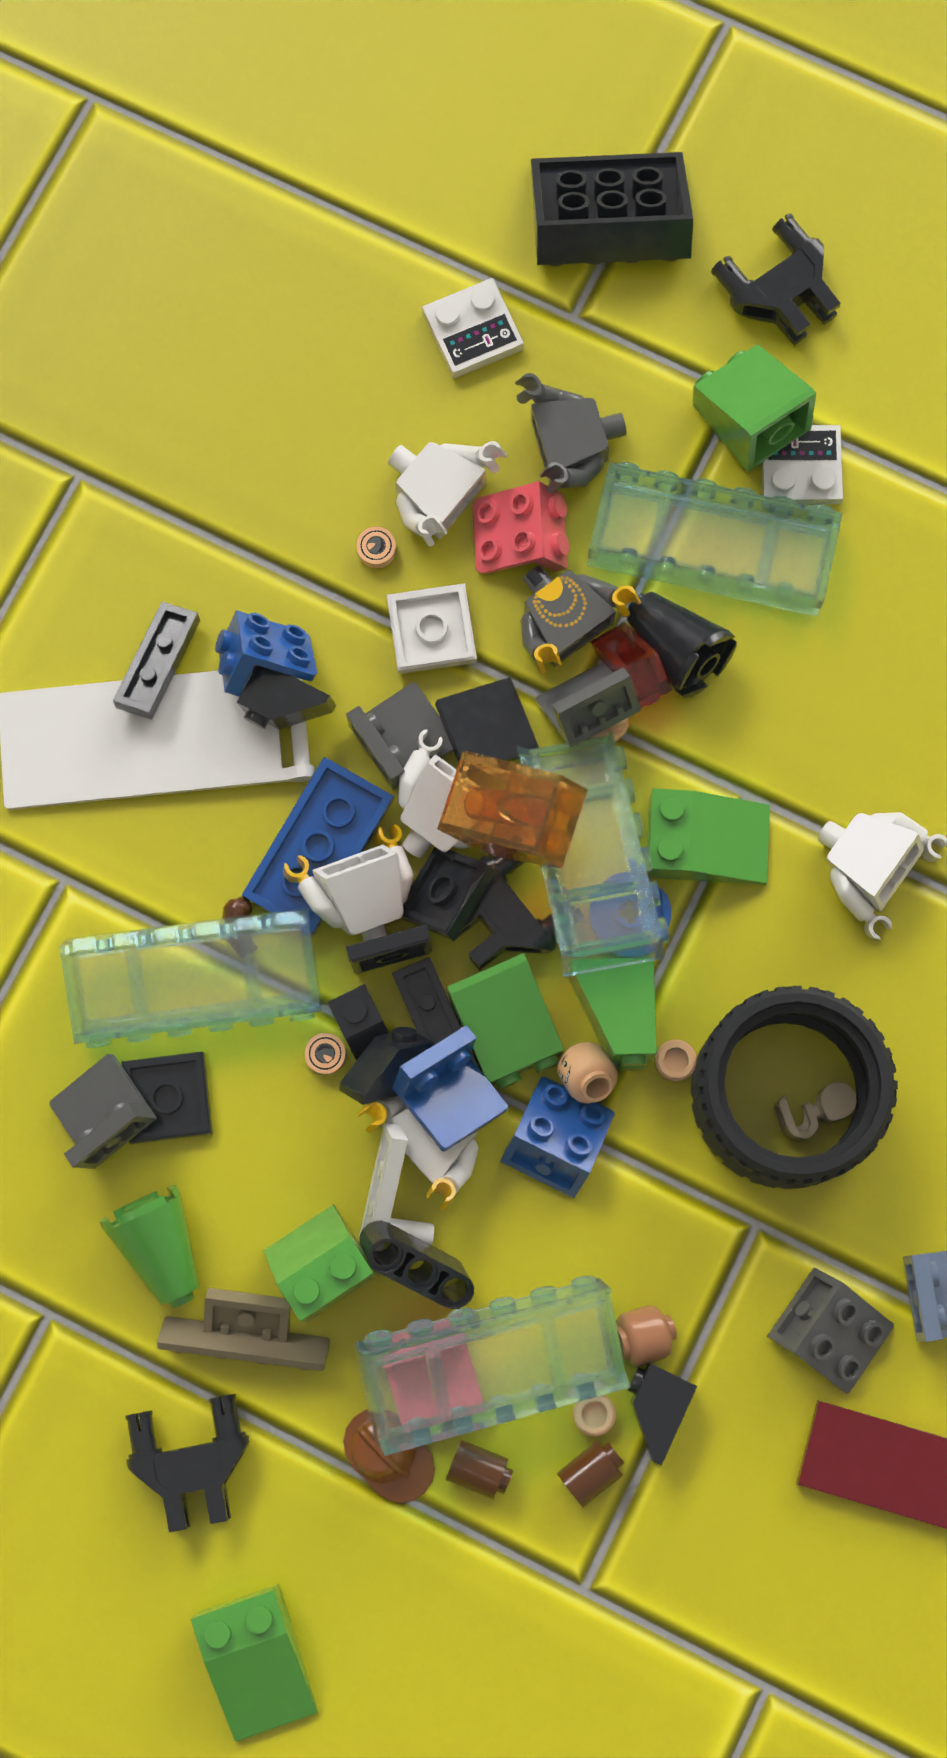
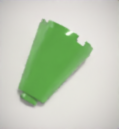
M177 1185L166 1187L169 1195L159 1197L157 1191L150 1193L113 1211L116 1220L110 1223V1220L104 1217L100 1220V1224L104 1232L161 1305L170 1303L171 1308H176L195 1298L192 1291L199 1287L181 1194Z

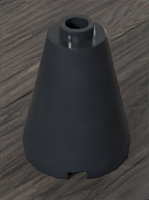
M655 592L639 594L638 597L641 604L638 605L635 602H630L628 606L630 615L627 617L628 623L673 689L684 698L693 697L708 687L704 680L712 672L718 677L725 669L737 647V642L733 639L735 636L729 630Z

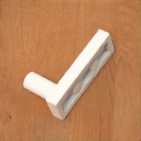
M384 1123L360 1234L367 1224L382 1220L432 1245L434 1238L433 1223L391 1218L408 1139L401 1125ZM385 1243L378 1245L375 1251H382Z

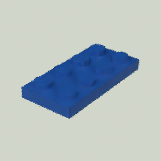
M323 757L243 891L242 896L313 937L323 920L311 910L299 892V882L292 883L284 877V864L286 863L289 866L291 872L299 874L303 871V868L297 862V856H303L309 863L308 876L314 877L312 870L363 852L394 801V796Z

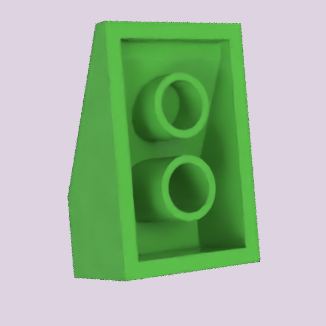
M652 788L649 798L645 876L658 879L766 885L770 805L697 791Z
M279 1584L200 1611L191 1618L205 1667L235 1742L318 1713Z

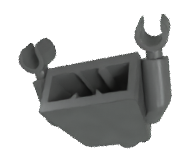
M527 373L523 375L515 384L523 386L526 390L517 395V400L521 404H526L531 399L535 402L531 404L530 420L545 467L539 476L541 478L548 477L549 485L546 487L547 492L553 494L560 487H586L603 469L604 463L608 461L609 445L607 440L627 435L622 413L600 418L595 399L584 398L579 394L541 384V381L535 374Z

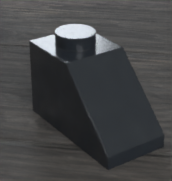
M258 665L237 700V704L245 712L243 718L262 729H265L267 724L280 730L332 713L337 706L330 695L290 675Z
M365 984L328 1001L329 1007L356 1061L375 1036L388 1033Z
M397 1027L392 1030V1033L375 1036L341 1080L339 1091L362 1105L397 1097L398 1095L392 1088L400 1066L432 1047L434 1042L420 1035L416 1029L411 1027Z
M649 1363L645 1370L639 1367L636 1369L627 1391L634 1393L630 1402L650 1458L653 1462L662 1466L697 1386Z

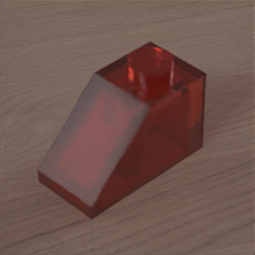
M625 622L590 641L601 662L605 663L612 672L624 667L629 673L640 709L654 704L661 696L672 691L658 653Z

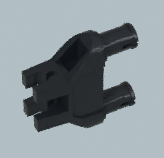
M790 213L784 217L787 221L785 222L781 218L773 226L772 231L792 253L791 256L755 281L747 279L734 263L731 256L723 258L725 264L721 260L717 262L712 268L711 274L718 279L730 294V306L736 313L750 319L776 324L795 346L807 337L806 330L810 328V323L799 310V306L805 303L822 324L825 325L837 316L835 310L840 307L841 303L822 279L824 244L819 238H810Z
M520 836L516 837L513 842L492 858L488 855L478 859V861L490 865L497 872L458 937L480 921L492 934L469 953V959L479 971L503 952L551 953L556 949L557 939L585 919L579 908L575 910V903L571 899H567L564 904L542 921L539 918L536 920L506 883L508 881L506 877L534 857L532 850L528 845L524 846L525 841Z
M236 1394L223 1396L225 1413L222 1396L209 1399L216 1437L212 1438V1442L162 1452V1448L157 1449L152 1410L125 1415L132 1454H129V1459L126 1460L127 1467L136 1477L163 1497L169 1533L185 1530L191 1526L186 1499L187 1492L204 1489L210 1524L225 1522L231 1519L226 1482L250 1443L249 1435H246L245 1431L241 1432L235 1399Z

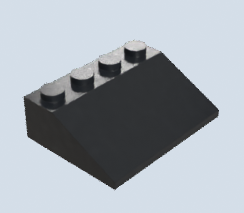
M682 152L531 159L537 265L560 266L578 263L595 265L602 262L625 261L636 263L646 260L675 261L678 259H691L693 214Z

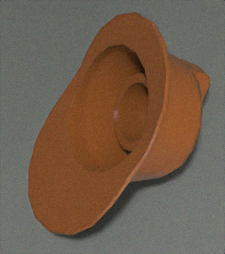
M382 1408L367 1409L352 1419L346 1428L343 1443L345 1455L359 1475L375 1492L389 1501L398 1503L409 1502L423 1495L432 1483L435 1470L432 1454L426 1444L418 1436H406L402 1430L399 1416L391 1410Z

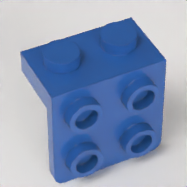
M236 610L227 630L222 629L218 635L215 651L219 653L220 657L218 673L222 675L225 693L240 697L255 665L307 681H313L317 674L310 636L296 625L289 624L285 626L269 621L258 613L247 614Z

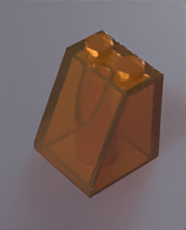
M463 751L437 830L490 856L563 868L588 789L560 774Z

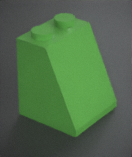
M758 344L747 351L741 350L735 353L726 365L715 372H706L693 386V406L747 473L811 430L816 392Z
M524 953L447 987L448 998L461 1027L463 1028L467 1025L477 1037L472 1052L481 1072L492 1086L497 1084L499 1090L521 1081L520 1073L534 1067L536 1072L539 1073L558 1064L557 1057L563 1054L564 1048Z
M653 953L569 955L567 977L602 1048L614 1064H620V1070H644V1065L651 1063L657 1054Z
M334 1204L263 1250L277 1286L300 1321H310L379 1275L371 1268L363 1249Z

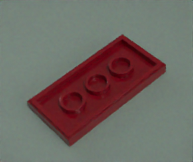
M817 1400L796 1484L947 1529V1438Z

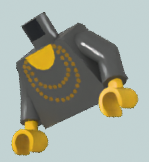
M541 565L536 566L523 578L524 583L534 595L524 602L525 614L520 620L522 645L536 661L539 673L546 674V663L551 662L554 667L557 665L561 666L562 661L613 625L616 615L614 608H617L620 615L626 618L630 615L626 605L630 602L640 605L641 601L631 586L618 588L584 574L576 575L570 570L565 571L552 580Z

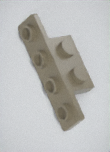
M208 1288L205 1297L204 1321L170 1316L165 1317L157 1339V1348L176 1353H191L213 1356L220 1359L228 1358L259 1364L295 1367L302 1370L323 1371L328 1356L330 1339L327 1337L289 1333L291 1306L286 1298Z

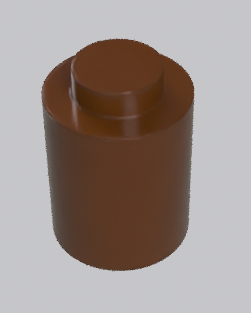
M461 1439L445 1480L494 1499L496 1492L505 1494L513 1470L506 1467L508 1458Z
M596 1441L557 1472V1475L584 1508L623 1476L618 1468L624 1462L609 1442L601 1447Z

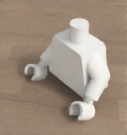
M495 441L488 442L482 447L446 443L439 446L434 442H429L418 456L402 445L397 447L390 456L388 464L402 474L396 482L398 495L396 505L404 526L423 537L429 547L433 546L435 543L431 536L434 535L440 540L443 535H446L448 529L486 485V470L482 467H487L490 472L497 473L500 467L494 460L498 457L506 458L508 456L507 453Z
M427 729L420 733L418 738L419 750L412 752L403 768L405 772L399 776L398 803L404 809L400 820L412 829L402 845L410 854L418 858L425 854L431 844L439 850L447 852L452 846L464 849L484 842L506 821V815L517 812L523 806V800L519 801L514 808L506 805L505 797L513 789H507L495 799L436 754L441 750L442 737L439 738L438 743L434 747L426 746L423 740L428 734Z
M901 812L875 813L871 816L860 813L853 818L846 829L829 821L822 828L818 838L820 843L831 848L827 856V861L831 868L830 880L840 901L858 921H865V934L872 940H881L879 935L875 934L873 930V925L877 920L882 922L887 930L892 929L890 919L886 916H876L873 913L874 910L882 911L920 856L929 862L942 858L941 855L932 850L931 843H935L940 848L947 846V838L944 835L935 834L931 837L928 836L927 829Z

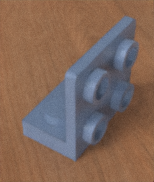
M947 1251L904 1256L903 1263L916 1341L943 1340V1338H947Z

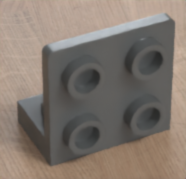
M600 663L536 697L538 707L570 748L641 711L629 673L624 667L612 672L605 663Z
M414 682L367 713H364L362 708L357 706L346 714L350 729L393 791L399 787V776L405 772L403 768L412 752L419 750L418 738L423 730H428V734L423 740V743L428 747H434L438 743L439 738L442 737L441 750L436 754L441 759L453 751L440 716L419 686Z
M113 1054L104 1056L49 1103L75 1144L64 1153L72 1168H97L157 1119Z
M814 1267L767 1337L802 1359L841 1391L850 1393L894 1325L843 1282Z

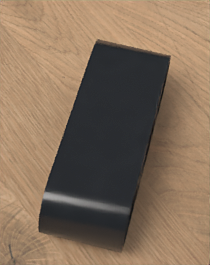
M382 1220L373 1221L363 1228L360 1234V1245L371 1268L376 1272L449 1309H460L471 1301L474 1295V1285L458 1259L389 1222ZM386 1242L390 1243L386 1249L375 1251L378 1245ZM424 1261L420 1267L410 1269L415 1262ZM457 1279L453 1285L444 1287L448 1281Z

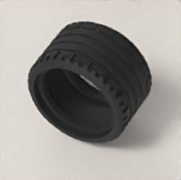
M802 986L776 987L774 991H762L745 999L742 1004L735 1006L727 1013L701 1048L691 1079L692 1110L698 1129L701 1128L704 1134L702 1138L715 1157L719 1156L723 1160L722 1164L740 1177L745 1176L750 1179V1182L771 1188L798 1189L817 1185L838 1177L863 1162L876 1149L879 1139L884 1138L893 1118L891 1110L896 1107L898 1081L894 1080L893 1075L896 1073V1067L893 1063L890 1047H885L883 1042L885 1038L882 1032H879L871 1018L867 1020L862 1015L864 1011L851 1004L844 997L839 999L834 997L835 993L820 990L815 987H809L807 990L802 989ZM784 1023L805 1026L823 1034L846 1057L854 1075L857 1103L847 1131L838 1143L828 1151L816 1156L799 1158L779 1155L762 1148L754 1142L734 1120L726 1097V1068L733 1048L738 1041L750 1032L767 1025Z

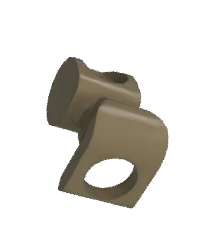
M835 1082L820 1090L814 1105L806 1103L801 1106L803 1110V1123L798 1127L795 1126L785 1095L775 1103L774 1110L784 1136L789 1140L799 1142L810 1138L817 1131L819 1126L817 1119L826 1124L840 1121L854 1111L857 1100L856 1094L850 1086L845 1083Z

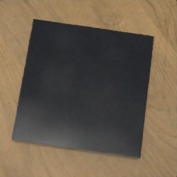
M511 677L437 699L435 703L464 776L536 754L540 749Z
M435 847L410 887L407 901L403 904V916L401 918L418 926L426 924L429 931L455 941L497 871L486 863L452 850L443 852Z
M426 924L346 947L353 971L357 974L428 955L433 951Z
M203 1051L121 1062L122 1067L157 1118L132 1138L129 1144L213 1134L206 1061Z

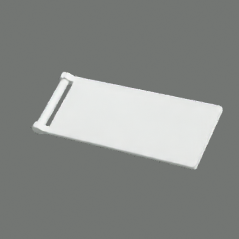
M256 667L253 668V670H252V672H251V674H250L248 680L250 679V677H251V675H252V673H253V671L255 670ZM218 671L174 675L152 720L115 707L113 699L123 680L0 693L4 806L8 810L280 782L310 781L315 772L314 766L310 765L306 721L291 726L294 766L283 768L279 729L267 724L265 729H262L244 719L245 712L237 704L239 696L224 692L223 678Z

